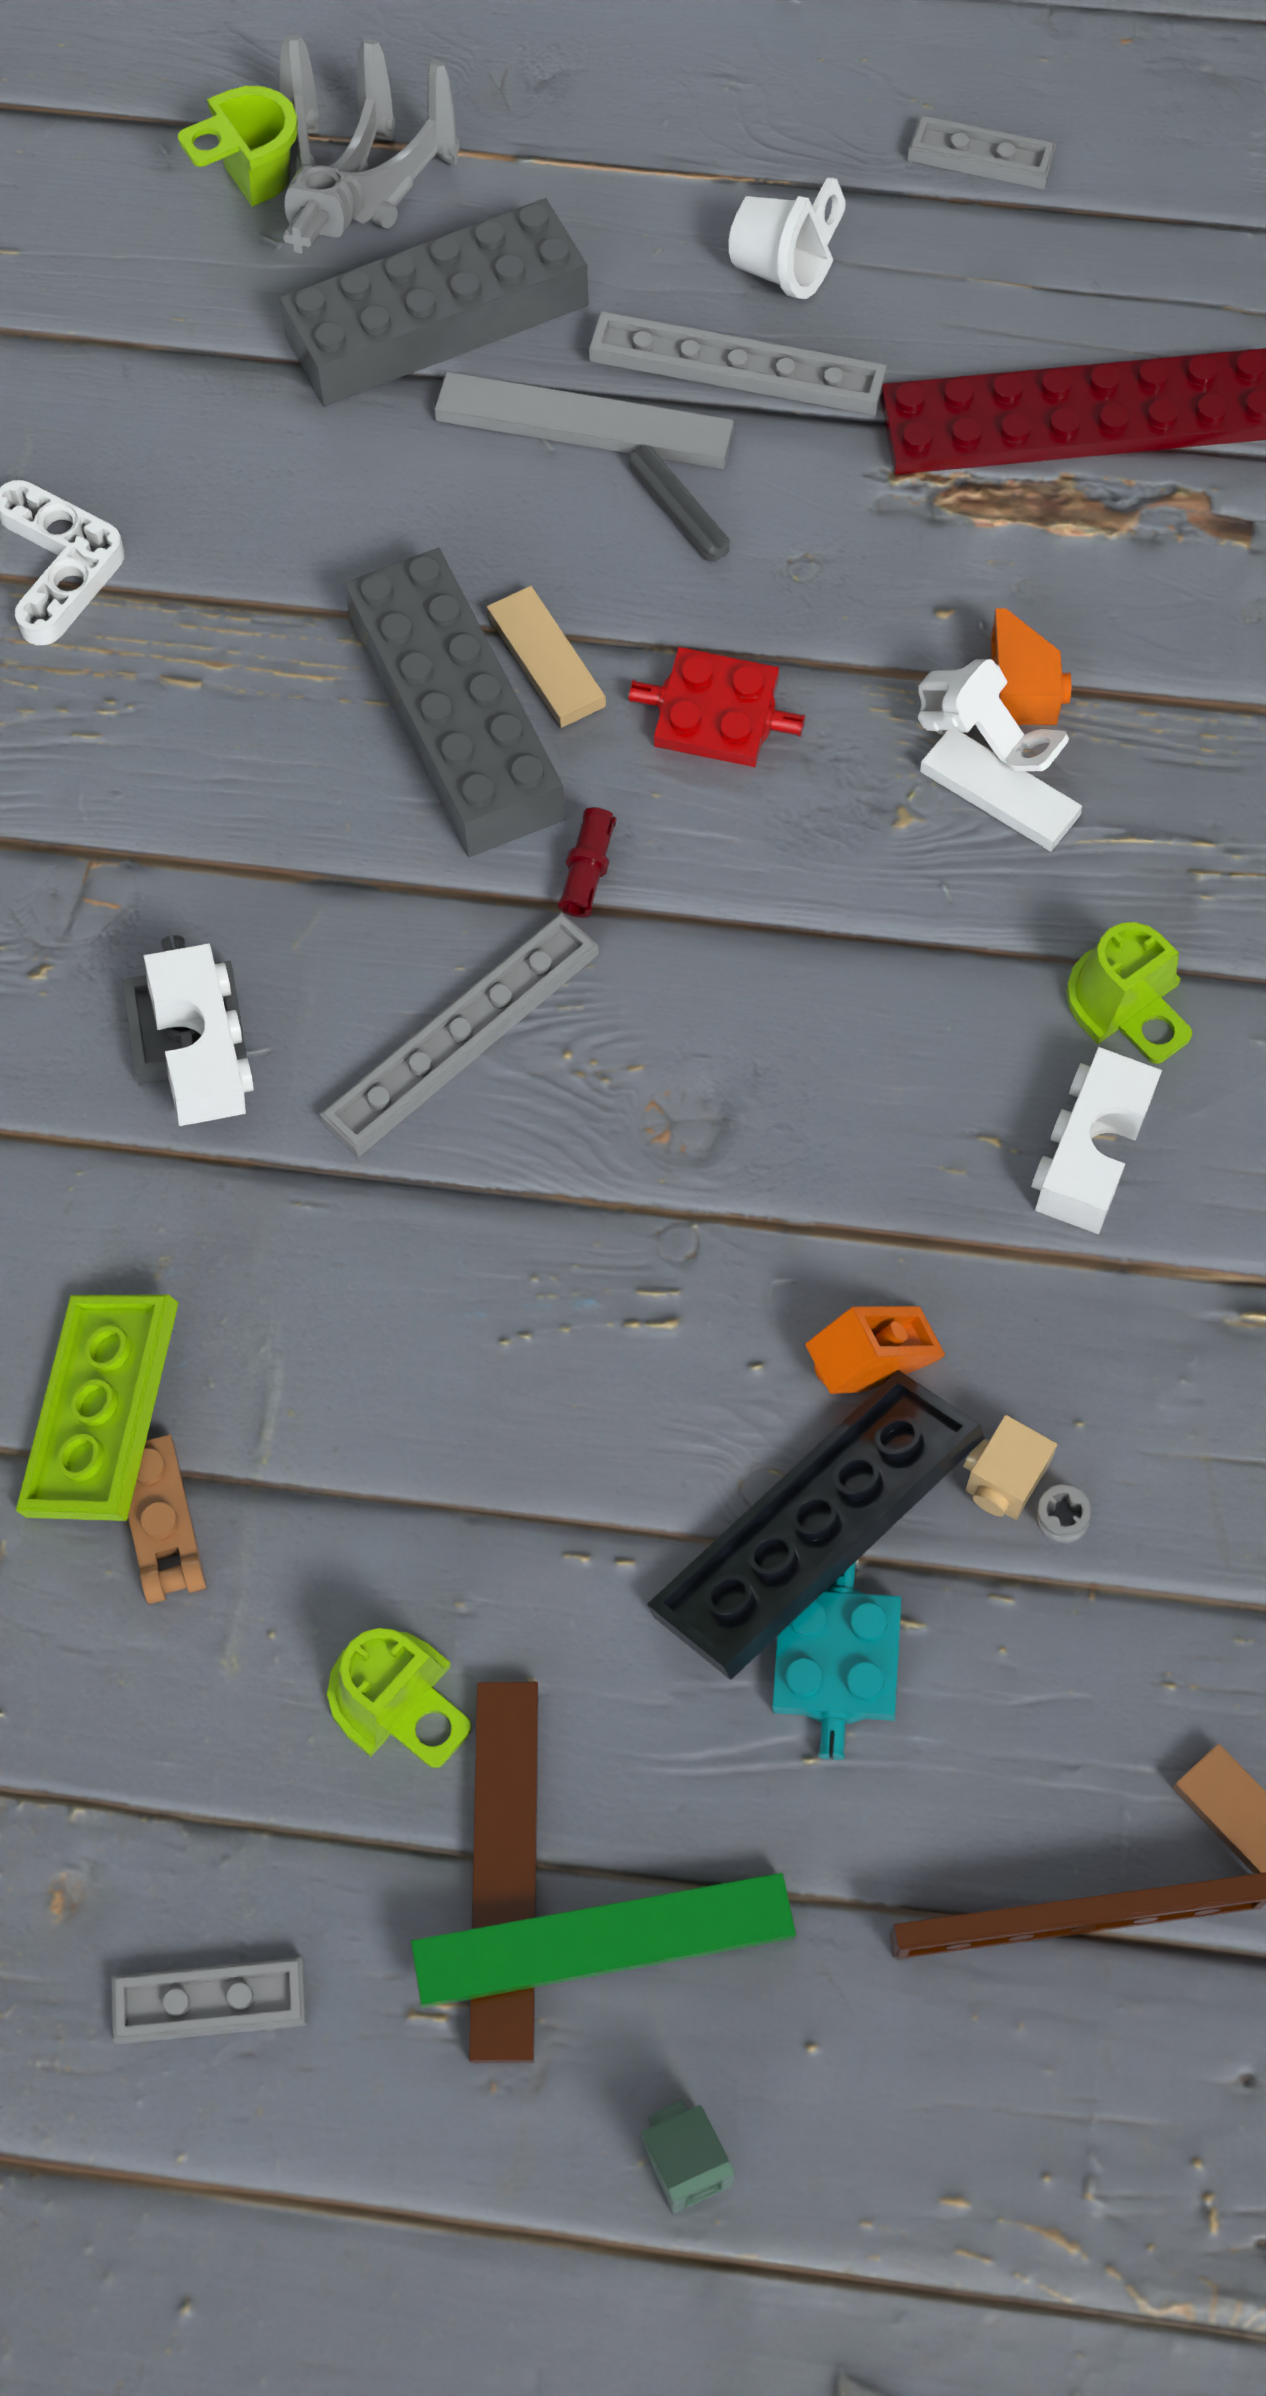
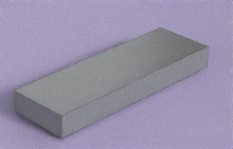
M920 115L909 147L908 161L1045 190L1055 157L1057 143Z
M300 1957L112 1976L113 2042L116 2044L307 2026L304 1960Z

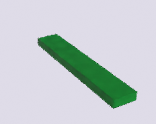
M783 1873L415 1939L411 1940V1950L421 2008L792 1940L796 1936L784 1875Z

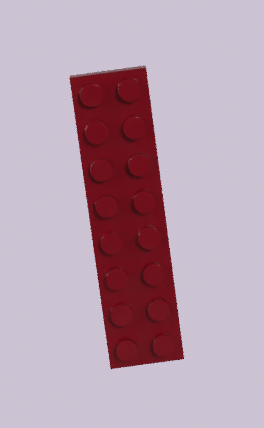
M1266 348L884 383L881 403L894 474L1266 440Z

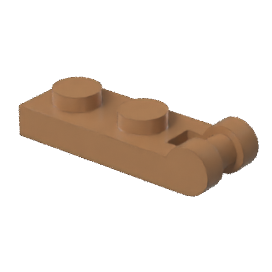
M171 1434L147 1440L128 1519L140 1568L144 1595L148 1605L165 1601L166 1594L186 1588L189 1593L207 1589V1582L174 1440ZM180 1555L181 1565L165 1570L160 1569L159 1560Z

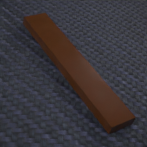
M477 1682L472 1929L536 1918L538 1682ZM535 1987L470 1999V2063H534Z
M1266 1872L897 1923L893 1925L889 1935L892 1954L898 1960L1262 1909L1266 1905Z

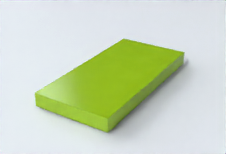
M169 1294L70 1295L16 1512L26 1518L127 1521L179 1302Z

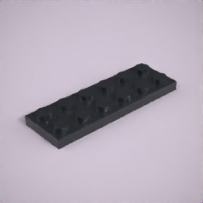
M898 1370L647 1603L653 1617L728 1679L732 1680L985 1439L980 1424Z

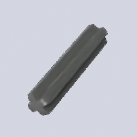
M643 445L638 450H634L629 456L630 469L701 554L710 562H716L720 557H725L729 552V538L658 454L648 445Z

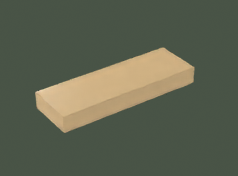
M532 586L486 606L488 619L560 728L606 707V696Z

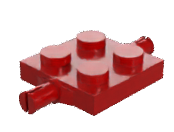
M678 647L672 672L665 680L663 686L633 680L629 691V702L658 707L659 719L654 734V747L750 767H756L761 745L769 736L771 730L801 737L805 723L804 714L800 715L775 709L774 695L779 679V667Z

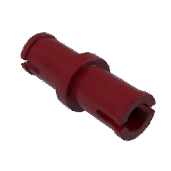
M591 807L584 810L576 846L570 849L567 855L566 865L569 871L562 896L558 902V908H563L562 912L570 916L585 918L591 915L599 879L607 874L609 860L606 854L617 818L612 817L613 813L602 808Z

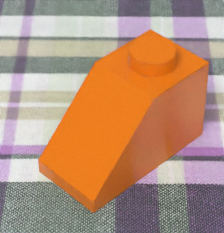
M996 608L990 637L991 659L996 665H999L1008 682L999 694L1000 700L1018 725H1057L1061 704H1069L1071 699V674L1062 672L1061 651L1008 609Z
M852 1306L805 1343L814 1362L815 1373L819 1380L827 1387L830 1394L867 1392L883 1385L898 1370L906 1375L937 1362L945 1356L920 1306Z

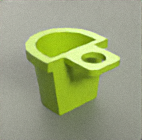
M242 86L227 90L207 99L208 109L212 113V117L182 129L178 133L180 146L195 166L203 167L223 159L226 170L252 207L274 198L283 192L288 184L290 148L297 138L298 119L292 102L281 92L265 86ZM205 134L217 136L219 142L218 146L210 150L198 149L193 144L196 138Z
M1137 922L1120 923L1113 926L1100 938L1094 949L1085 952L1073 966L1066 988L1068 1007L1079 1026L1097 1044H1100L1119 1030L1148 1061L1160 1064L1187 1045L1193 1034L1190 1026L1162 999L1163 996L1176 988L1180 983L1181 978L1176 974L1179 952L1152 927ZM1158 1019L1165 1021L1173 1030V1038L1165 1044L1151 1043L1143 1035L1142 1026L1150 1020Z
M376 1628L362 1632L342 1651L330 1671L327 1696L333 1719L347 1738L370 1758L388 1737L392 1735L427 1766L439 1768L448 1761L468 1738L472 1729L470 1720L433 1689V1686L451 1667V1662L427 1642L408 1632L385 1628ZM431 1713H439L445 1716L451 1723L450 1736L443 1744L435 1747L421 1743L416 1735V1727L420 1719Z

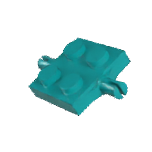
M856 1562L844 1572V1576L841 1575L830 1585V1588H827L777 1636L773 1712L777 1714L805 1715L821 1722L818 1757L830 1760L832 1736H834V1760L845 1758L846 1724L864 1719L896 1720L902 1599L901 1596L865 1594L854 1589Z

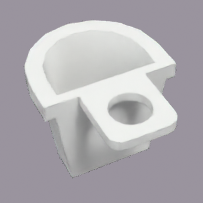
M828 177L813 205H811L809 198L798 196L796 200L745 196L734 218L729 235V255L732 264L738 269L779 284L787 296L807 299L816 293L834 261L828 248V243L845 211L846 202L838 180ZM831 196L832 209L828 220L825 222V207Z

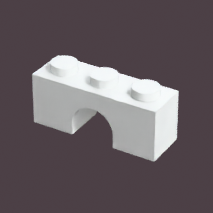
M210 943L143 955L147 985L157 1030L172 1027H188L201 1034V1037L188 1047L165 1051L168 1079L179 1126L246 1114L244 1093L254 1091L248 1059L237 1060L234 1044L242 1043L236 1010L226 1011L223 996L231 995L225 963H214Z
M1098 1047L1091 1066L1080 1063L1069 1092L1070 1095L1078 1097L1072 1112L1064 1109L1061 1110L1050 1139L1053 1142L1059 1143L1053 1159L1046 1156L1042 1157L1031 1185L1032 1188L1041 1191L1035 1211L1099 1235L1118 1187L1125 1163L1100 1153L1091 1139L1100 1134L1113 1133L1136 1141L1162 1072L1161 1069Z

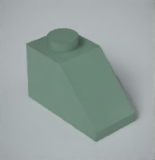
M680 2101L648 2117L652 2127L641 2132V2139L672 2214L732 2187L735 2172L702 2105L687 2111L684 2101Z

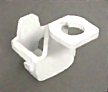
M975 659L961 669L932 671L919 684L921 709L918 720L923 728H926L928 731H937L938 734L944 735L947 730H959L960 732L968 733L975 724L996 756L1003 763L1008 764L1014 771H1043L1047 769L1069 741L1066 731L1038 729L1024 735L999 698L1001 690L1008 682L999 665H996L992 659ZM1041 743H1050L1044 752L1035 757L1024 758L1022 754L1024 749H1031Z

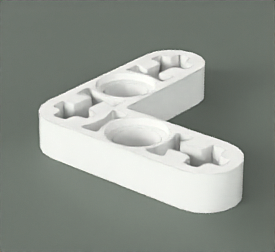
M13 480L0 487V520L2 525L8 530L58 555L15 608V618L22 637L28 643L37 646L48 645L58 640L121 566L125 551L121 536L113 525L30 482ZM26 502L28 503L29 509L23 507V505ZM57 520H67L73 523L71 528L62 534H52L46 531L48 526ZM106 544L109 545L107 550L103 548ZM90 545L96 547L97 549L94 552H92ZM68 576H78L84 580L80 587L72 591H63L57 588L59 582ZM48 614L49 619L47 621L43 620V618H45V616ZM37 618L38 620L32 624L31 619Z

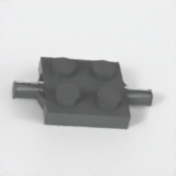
M173 935L175 950L185 948L184 938ZM169 936L161 941L163 952L173 950ZM231 961L218 962L225 963L230 983L231 995L223 996L225 1010H236L241 1029L242 1043L234 1044L237 1060L247 1058ZM146 975L122 979L137 1081L139 1085L169 1080L165 1051L188 1047L194 1044L201 1037V1034L188 1027H172L157 1030Z

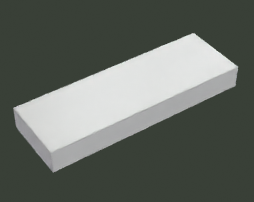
M947 730L921 761V773L1052 852L1081 815L1082 805L1028 772L1012 770L993 751L958 730Z

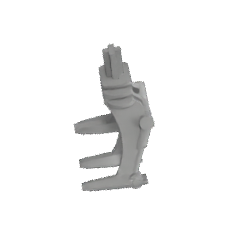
M288 35L284 37L280 53L279 88L280 92L292 102L298 119L297 173L285 194V213L290 225L284 233V242L293 244L294 252L303 253L307 247L312 246L318 235L340 238L353 219L362 224L370 220L385 229L391 228L398 216L396 206L411 190L414 179L434 156L453 166L457 164L460 141L456 137L455 113L450 80L444 63L431 59L429 65L427 122L423 128L396 156L368 170L367 159L374 138L394 141L395 118H393L391 88L384 52L377 40L363 39L358 55L357 128L348 147L335 163L330 166H315L314 157L310 154L308 133H319V112L308 49L301 35Z

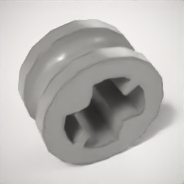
M1061 1484L1051 1487L1043 1493L1039 1500L1037 1509L1039 1529L1047 1538L1055 1542L1070 1543L1077 1541L1085 1534L1089 1527L1092 1510L1089 1498L1082 1490L1072 1485ZM1063 1501L1067 1502L1069 1511L1079 1512L1081 1518L1073 1516L1070 1526H1061L1059 1518L1049 1516L1047 1510L1049 1509L1054 1512L1057 1502Z

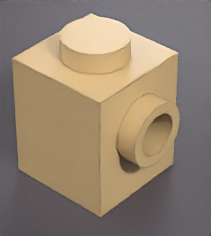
M1005 1415L990 1441L984 1439L969 1453L963 1466L971 1471L965 1491L973 1495V1501L986 1512L995 1516H1004L1006 1514L1017 1520L1049 1467L1058 1444L1010 1416Z

